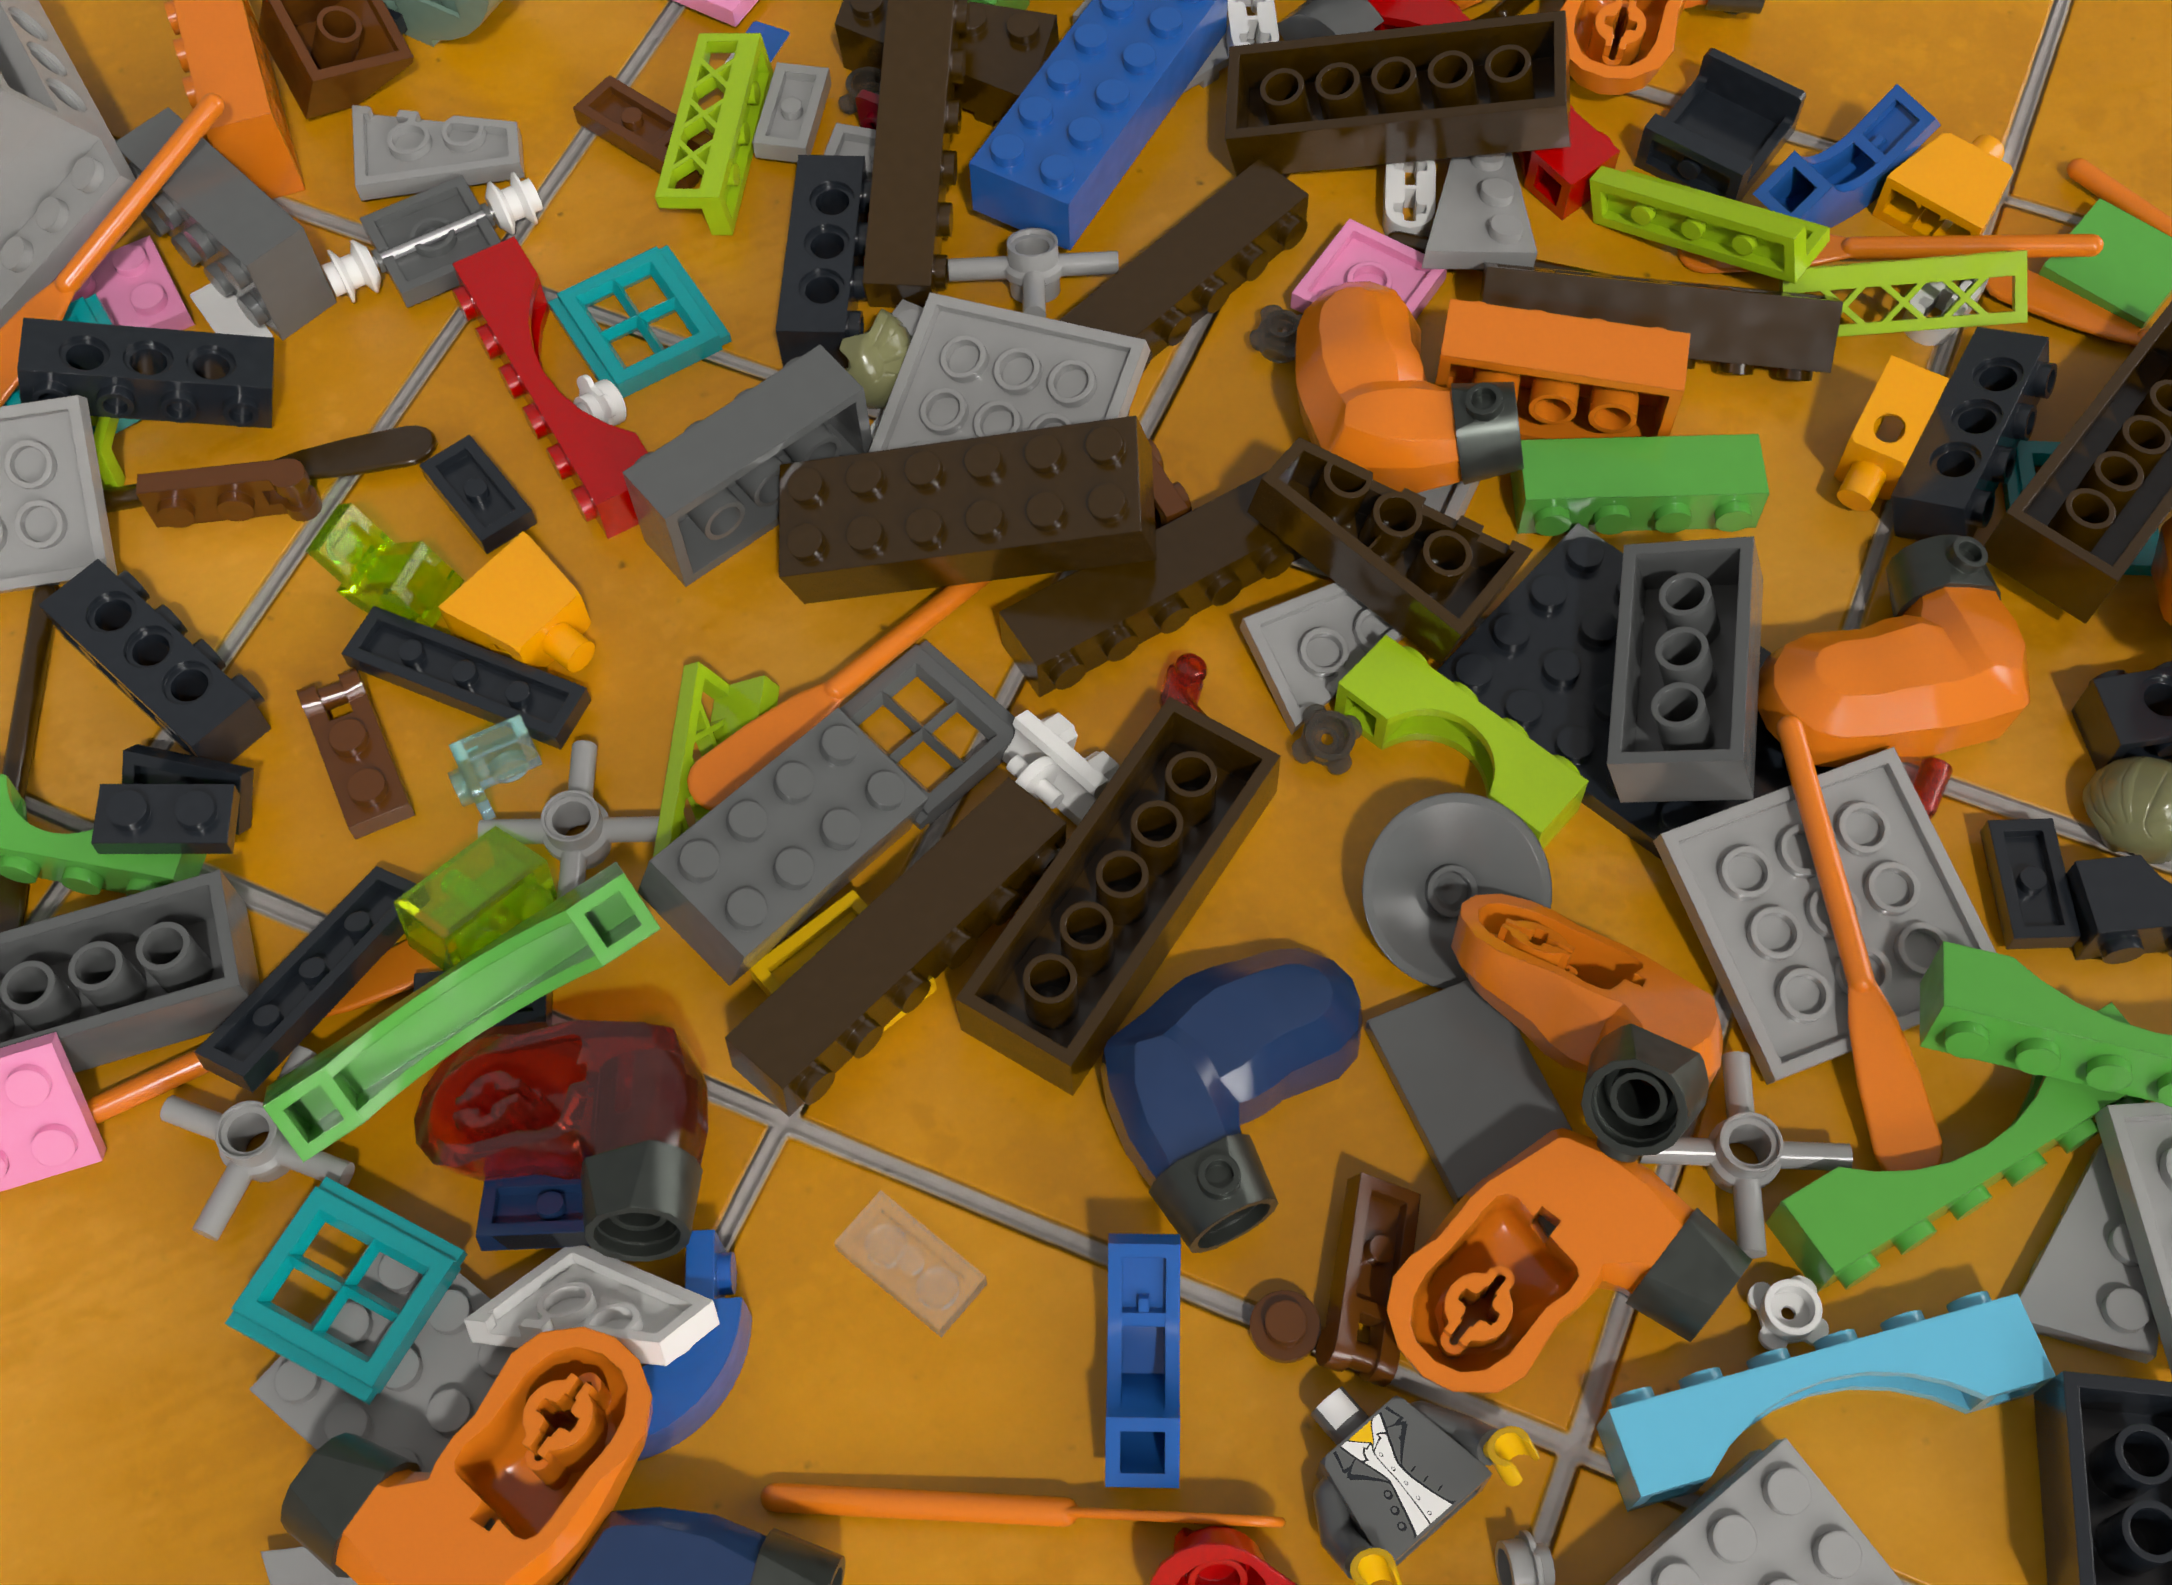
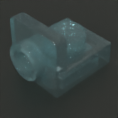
M519 714L450 744L449 747L458 768L447 774L462 806L465 807L475 803L483 820L497 817L485 789L498 783L516 781L523 777L528 770L543 763Z

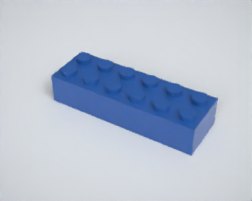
M1092 0L969 162L973 210L1020 230L1026 228L1049 230L1056 235L1058 246L1070 251L1226 33L1228 0Z

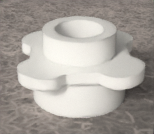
M586 374L577 378L579 396L574 399L573 404L582 411L609 425L616 426L625 421V402L621 393L611 381L602 379L594 383L591 377Z
M1797 1275L1791 1279L1780 1280L1772 1286L1765 1282H1757L1749 1289L1747 1303L1757 1312L1761 1325L1758 1340L1767 1350L1785 1348L1787 1344L1803 1341L1814 1346L1813 1343L1828 1335L1829 1326L1822 1319L1823 1308L1817 1294V1288L1807 1277ZM1782 1308L1791 1309L1794 1313V1318L1791 1320L1785 1319L1781 1314Z

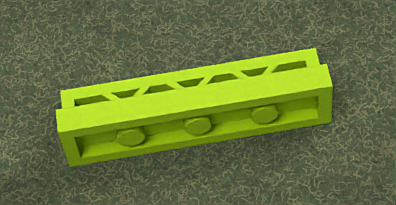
M699 33L655 193V199L659 208L702 209L712 235H733L754 153L752 142L774 73L761 33ZM711 53H735L733 59L716 70L709 65ZM718 88L724 94L723 99L703 110L698 105L699 99ZM708 129L713 134V139L693 152L687 146L688 140ZM695 170L703 176L700 189L675 188L679 180Z
M1601 166L1590 178L1593 223L1793 284L1798 281L1830 241V227L1627 169L1626 172Z
M2027 250L1808 267L1795 284L1779 279V291L1793 293L1820 291L1824 296L1837 298L1830 290L1853 289L1843 300L1842 313L1844 312L1855 323L1839 324L1837 337L2028 322ZM2012 276V311L1988 313L1971 298L1974 292L1988 278ZM1975 279L1965 291L1952 282L1954 280ZM1929 282H1942L1958 296L1951 306L1938 317H1925L1909 303L1919 290ZM1914 284L1904 296H1901L1891 287L1892 285ZM1880 286L1897 303L1880 321L1865 322L1848 306L1865 288ZM1964 303L1977 313L1953 315ZM1903 307L1915 317L1912 319L1892 320Z
M699 661L684 665L653 857L689 829L684 816L687 798L695 816V823L710 812V810H706L697 804L688 790V774L690 768L695 764L693 759L695 742L701 756H703L747 723L777 706L780 686L765 675L730 685ZM703 692L714 699L710 723L701 702Z

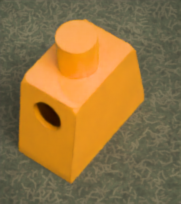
M1942 133L1887 176L1872 215L1909 236L1983 235L2014 171L2010 164L2002 161L2005 151L2002 143L1997 138L1991 135H1980L1972 143H1969L1952 133Z
M1891 355L1850 436L1834 474L1835 478L1842 482L1837 498L1843 505L1856 511H1868L1872 508L1877 497L1883 500L1891 499V495L1940 400L1949 378Z
M524 531L438 606L452 636L542 671L555 660L569 672H579L587 666L595 652L594 643L582 635L588 630L591 620L580 593Z

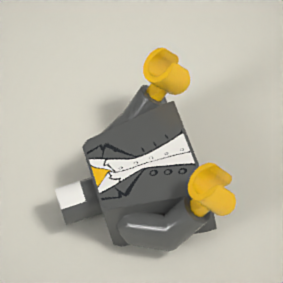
M1340 1387L1325 1398L1311 1414L1312 1418L1337 1445L1320 1461L1316 1473L1319 1482L1314 1489L1313 1500L1320 1543L1348 1578L1353 1580L1354 1585H1371L1378 1580H1387L1393 1585H1402L1397 1566L1484 1489L1492 1475L1485 1465H1494L1501 1479L1507 1485L1514 1487L1519 1485L1523 1478L1510 1460L1517 1455L1525 1454L1537 1461L1540 1458L1539 1453L1528 1433L1522 1428L1506 1426L1497 1429L1469 1415L1422 1400L1408 1403L1396 1395L1369 1418L1343 1387Z

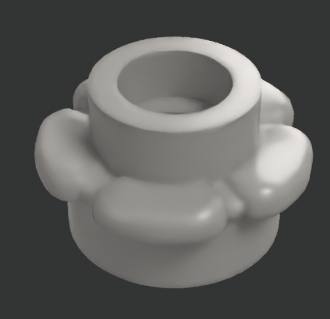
M1520 1530L1519 1535H1516L1514 1539L1500 1540L1496 1543L1495 1566L1499 1585H1555L1554 1562L1546 1543H1536L1533 1536L1527 1530Z

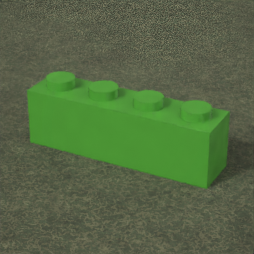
M1759 434L1521 440L1524 469L1511 472L1510 474L1517 534L1538 533L1543 536H1556L1569 532L1577 523L1591 532H1599L1606 535L1618 534L1624 531L1644 530L1676 533L1685 529H1719L1733 532L1744 528H1756L1770 494Z

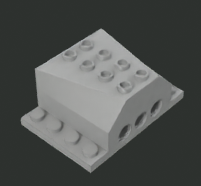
M0 0L1 328L33 296L48 286L58 276L136 180L39 0Z

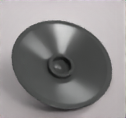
M1444 793L1430 796L1408 806L1398 813L1381 831L1373 844L1365 865L1362 887L1363 907L1367 923L1376 943L1386 957L1402 972L1419 982L1437 988L1446 989L1468 980L1451 947L1463 902L1475 895L1505 894L1531 900L1551 909L1552 880L1549 864L1540 842L1527 824L1513 811L1492 799L1479 795Z

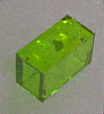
M494 826L393 903L409 946L446 972L557 900V893L547 860L497 826Z

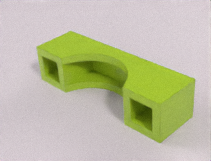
M1385 635L1338 682L1334 708L1335 716L1381 750L1412 740L1434 741L1456 749L1466 756L1479 771L1485 785L1486 798L1504 805L1519 816L1532 830L1542 849L1549 844L1578 812L1589 781L1580 775L1576 766L1563 756L1552 755L1531 740L1523 727L1514 720L1501 718L1484 706L1467 686L1460 682H1451L1429 666L1425 657L1416 649L1410 646H1402L1388 635Z

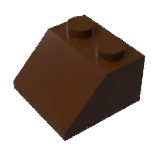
M262 0L258 31L306 119L352 108V105H359L413 63L414 56L383 0Z

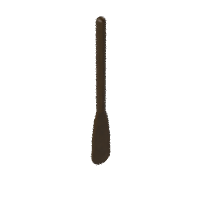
M418 425L403 426L314 446L277 459L288 458L300 461L310 480L345 477L419 464L429 458L434 452L437 441L434 433L426 427ZM136 484L103 489L107 513L143 506L136 495Z
M52 585L37 586L32 594L2 774L7 775L24 801L54 627L39 604L57 591ZM0 875V933L24 925L28 883L13 881Z

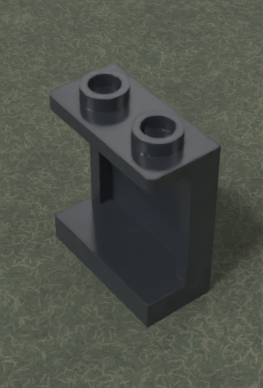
M1710 48L1703 56L1697 78L1665 118L1655 113L1645 125L1634 166L1663 180L1741 201L1794 133L1806 93L1726 53Z

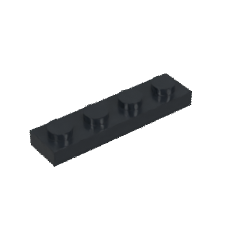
M376 606L372 607L341 653L349 667H356L359 671L560 750L591 702V697L586 687Z
M376 866L194 1051L203 1068L253 1093L432 905L425 887Z

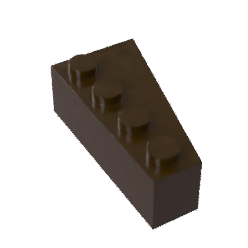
M843 0L835 21V28L844 68L880 82L888 0ZM969 1L968 33H959L958 49H965L964 84L955 83L954 99L961 100V108L974 112L975 120L995 127L1058 46L1057 15Z
M1300 437L1262 477L1247 511L1257 521L1440 665L1510 583L1533 551V549L1515 540H1512L1508 545L1483 533V525L1463 515L1458 520L1425 505V497L1405 487L1402 492L1389 488L1373 480V472Z

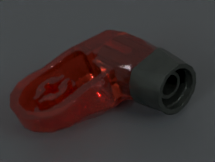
M576 1020L558 1023L518 1035L493 1034L469 1041L444 1059L424 1087L414 1117L416 1144L434 1165L456 1175L482 1181L537 1174L565 1180L581 1179L584 1238L592 1249L607 1257L622 1261L649 1262L673 1256L689 1244L703 1172L701 1162L708 1135V1091L700 1062L675 1029L667 1025L648 1022Z

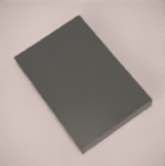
M1469 979L1367 1020L1365 1030L1455 1205L1479 1181L1506 1164L1550 1131L1560 1128L1573 1131L1517 1027L1485 1001L1474 990Z

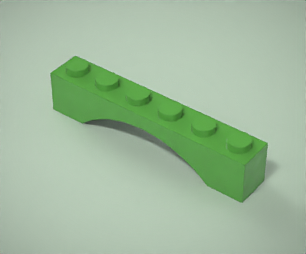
M614 862L267 1086L263 1108L304 1163L365 1123L416 1079L487 1029L549 992L605 966L661 928L618 863Z
M1943 941L1920 982V1047L1950 1053L1959 1058H1971L2018 1069L2032 1075H2043L2082 1084L2100 1091L2116 1092L2163 1103L2166 1106L2172 1107V1035L2155 1033L2116 1021L2081 1005L2039 979L2014 957Z
M2113 1003L2097 1011L2116 1021L2130 1025ZM2032 1075L2029 1090L2015 1120L2006 1131L1988 1145L1952 1162L1918 1170L1874 1172L1837 1167L1782 1200L1765 1223L1803 1275L1815 1284L1817 1293L1837 1280L1847 1290L1866 1279L1881 1267L1875 1258L1876 1256L1894 1245L1901 1255L1910 1252L1937 1232L1932 1222L1948 1212H1951L1957 1221L1967 1217L1993 1198L1987 1188L2006 1178L2009 1184L2015 1187L2048 1164L2042 1155L2052 1148L2060 1145L2065 1153L2068 1154L2091 1140L2099 1133L2094 1115L2107 1105L2149 1103L2151 1101L2116 1092L2100 1091L2090 1086L2043 1075Z

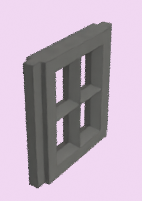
M927 640L920 645L916 644L840 708L858 727L884 705L914 732L909 739L889 755L859 728L929 797L914 822V825L920 830L927 824L931 825L1003 762L1004 752L1015 734L1013 726L1015 717ZM916 677L948 703L944 709L925 725L921 724L892 698ZM956 712L989 740L965 762L933 734L936 729ZM922 741L955 769L931 791L898 763Z

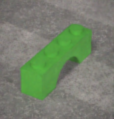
M0 774V875L13 881L29 884L35 883L37 878L58 881L73 891L87 895H98L103 889L125 893L126 896L200 875L207 854H98L91 844L93 829L79 833L61 834L44 831L29 824L26 802L7 775Z

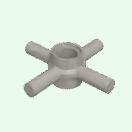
M1026 228L1016 231L1007 239V256L948 259L950 282L1007 279L1010 283L1011 296L1016 301L1023 303V313L1046 318V303L1055 299L1060 293V277L1117 274L1119 272L1118 251L1059 253L1058 239L1054 233L1042 228Z
M586 740L576 741L572 744L568 791L553 796L545 804L541 818L480 820L478 823V841L480 845L544 844L547 851L560 861L557 899L585 882L586 870L596 867L605 860L610 852L612 843L656 841L659 816L609 817L606 810L594 800L593 791L598 747L595 743ZM588 825L580 834L565 836L569 830L576 826Z
M297 1046L290 1054L276 1081L317 1054L305 1047ZM172 1095L166 1099L161 1108L160 1118L162 1121L215 1140L220 1157L227 1166L192 1227L193 1231L211 1240L218 1241L251 1180L257 1182L273 1181L282 1177L291 1169L320 1181L328 1177L347 1187L354 1175V1163L320 1151L303 1163L265 1111L262 1102H240L222 1114ZM269 1132L267 1139L259 1148L246 1152L249 1142L256 1135Z
M1734 1051L1722 1055L1727 1119L1716 1125L1708 1138L1680 1137L1674 1146L1657 1155L1638 1156L1637 1160L1638 1163L1706 1166L1711 1180L1722 1190L1733 1194L1737 1246L1751 1259L1767 1255L1761 1188L1772 1182L1780 1169L1832 1171L1837 1167L1852 1168L1853 1153L1851 1145L1848 1143L1783 1141L1778 1127L1769 1118L1755 1113L1750 1055L1746 1052ZM1740 1143L1749 1147L1756 1154L1758 1164H1748L1737 1159L1733 1155L1729 1144Z

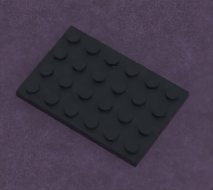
M1577 523L1443 663L1437 672L1451 682L1456 681L1467 686L1473 691L1480 703L1501 718H1509L1517 722L1527 732L1531 740L1552 755H1560L1571 761L1579 770L1580 775L1589 781L1581 803L1662 860L1653 842L1660 834L1750 800L1620 803L1607 766L1623 553ZM1760 646L1759 670L1767 656L1772 654L1762 646ZM1757 711L1754 799L1791 785L1780 742L1767 730L1759 711ZM1815 765L1817 775L1838 768L1818 767Z

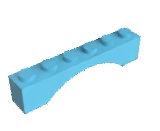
M1980 1291L1963 1296L1947 1304L1946 1308L1949 1313L1925 1319L1921 1310L1905 1312L1882 1322L1880 1327L1883 1332L1858 1338L1855 1329L1838 1331L1815 1341L1813 1345L1816 1351L1795 1357L1790 1356L1787 1348L1771 1350L1749 1359L1746 1362L1749 1370L1723 1377L1719 1367L1704 1369L1680 1379L1678 1382L1681 1389L1655 1396L1652 1387L1649 1386L1627 1391L1611 1399L1610 1402L1613 1408L1608 1409L1596 1428L1627 1512L1697 1492L1713 1475L1729 1446L1743 1431L1771 1412L1807 1397L1845 1390L1892 1391L1929 1399L1968 1414L2033 1395L2035 1391L2056 1375L2018 1293L1991 1300L1988 1291Z

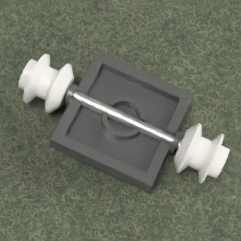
M512 172L510 173V186L500 190L491 181L488 182L485 193L486 203L479 205L462 175L361 217L360 221L365 233L374 247V250L371 251L373 257L366 246L352 239L350 240V253L345 256L338 257L330 249L326 250L331 262L321 265L336 297L347 293L351 302L354 303L355 289L366 285L375 293L379 292L381 275L377 268L379 267L382 273L387 272L406 307H411L459 286L460 284L452 263L500 243L501 241L492 226L497 224L499 228L514 235L515 221L526 217L534 225L538 224L535 213L543 210V206L533 183L529 178L520 181L516 173Z

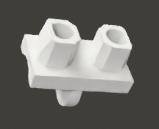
M1026 710L1014 718L1015 734L1002 758L1007 763L1006 769L1017 778L1015 782L1037 800L1041 799L1051 809H1059L1078 826L1120 766L1104 751H1095L1086 758H1083L1076 752L1074 747L1078 735L1075 727L1059 712L1040 720L1032 712Z

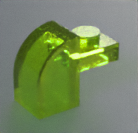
M352 503L338 504L306 549V552L341 583L336 591L358 608L369 613L372 607L376 606L433 628L441 616L438 606L451 596L464 581L423 541L394 543Z

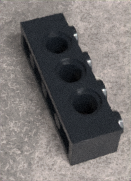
M798 155L776 324V335L783 367L790 360L803 356L821 344L843 368L847 369L849 367L848 359L839 350L842 339L864 334L863 311H857L858 300L867 301L863 287L864 266L862 264L866 249L867 218L872 179H868L865 156Z
M23 318L17 366L21 404L79 395L87 398L90 416L272 428L274 391V338Z
M1983 327L1976 328L1891 495L1895 536L1918 541L1938 535H1959L1973 538L1978 527H1987L1994 510L1995 491L1999 483L2007 484L2012 476L2016 462V448L2019 441H2028L2030 439L2036 422L2037 404L2040 398L2048 399L2054 389L2057 377V364L2049 362V337Z
M97 559L39 604L61 636L189 755L231 763L271 729L258 709V706L265 701L258 690L240 673L230 679L221 671L226 667L224 661L203 639L200 638L194 644L189 642L183 636L188 630L168 607L161 604L154 610L146 602L150 599V595L128 571L124 570L117 576Z
M2172 661L2163 663L2152 670L2128 674L2125 670H2111L2093 678L2071 712L2096 771L2112 761L2133 756L2154 757L2172 763Z

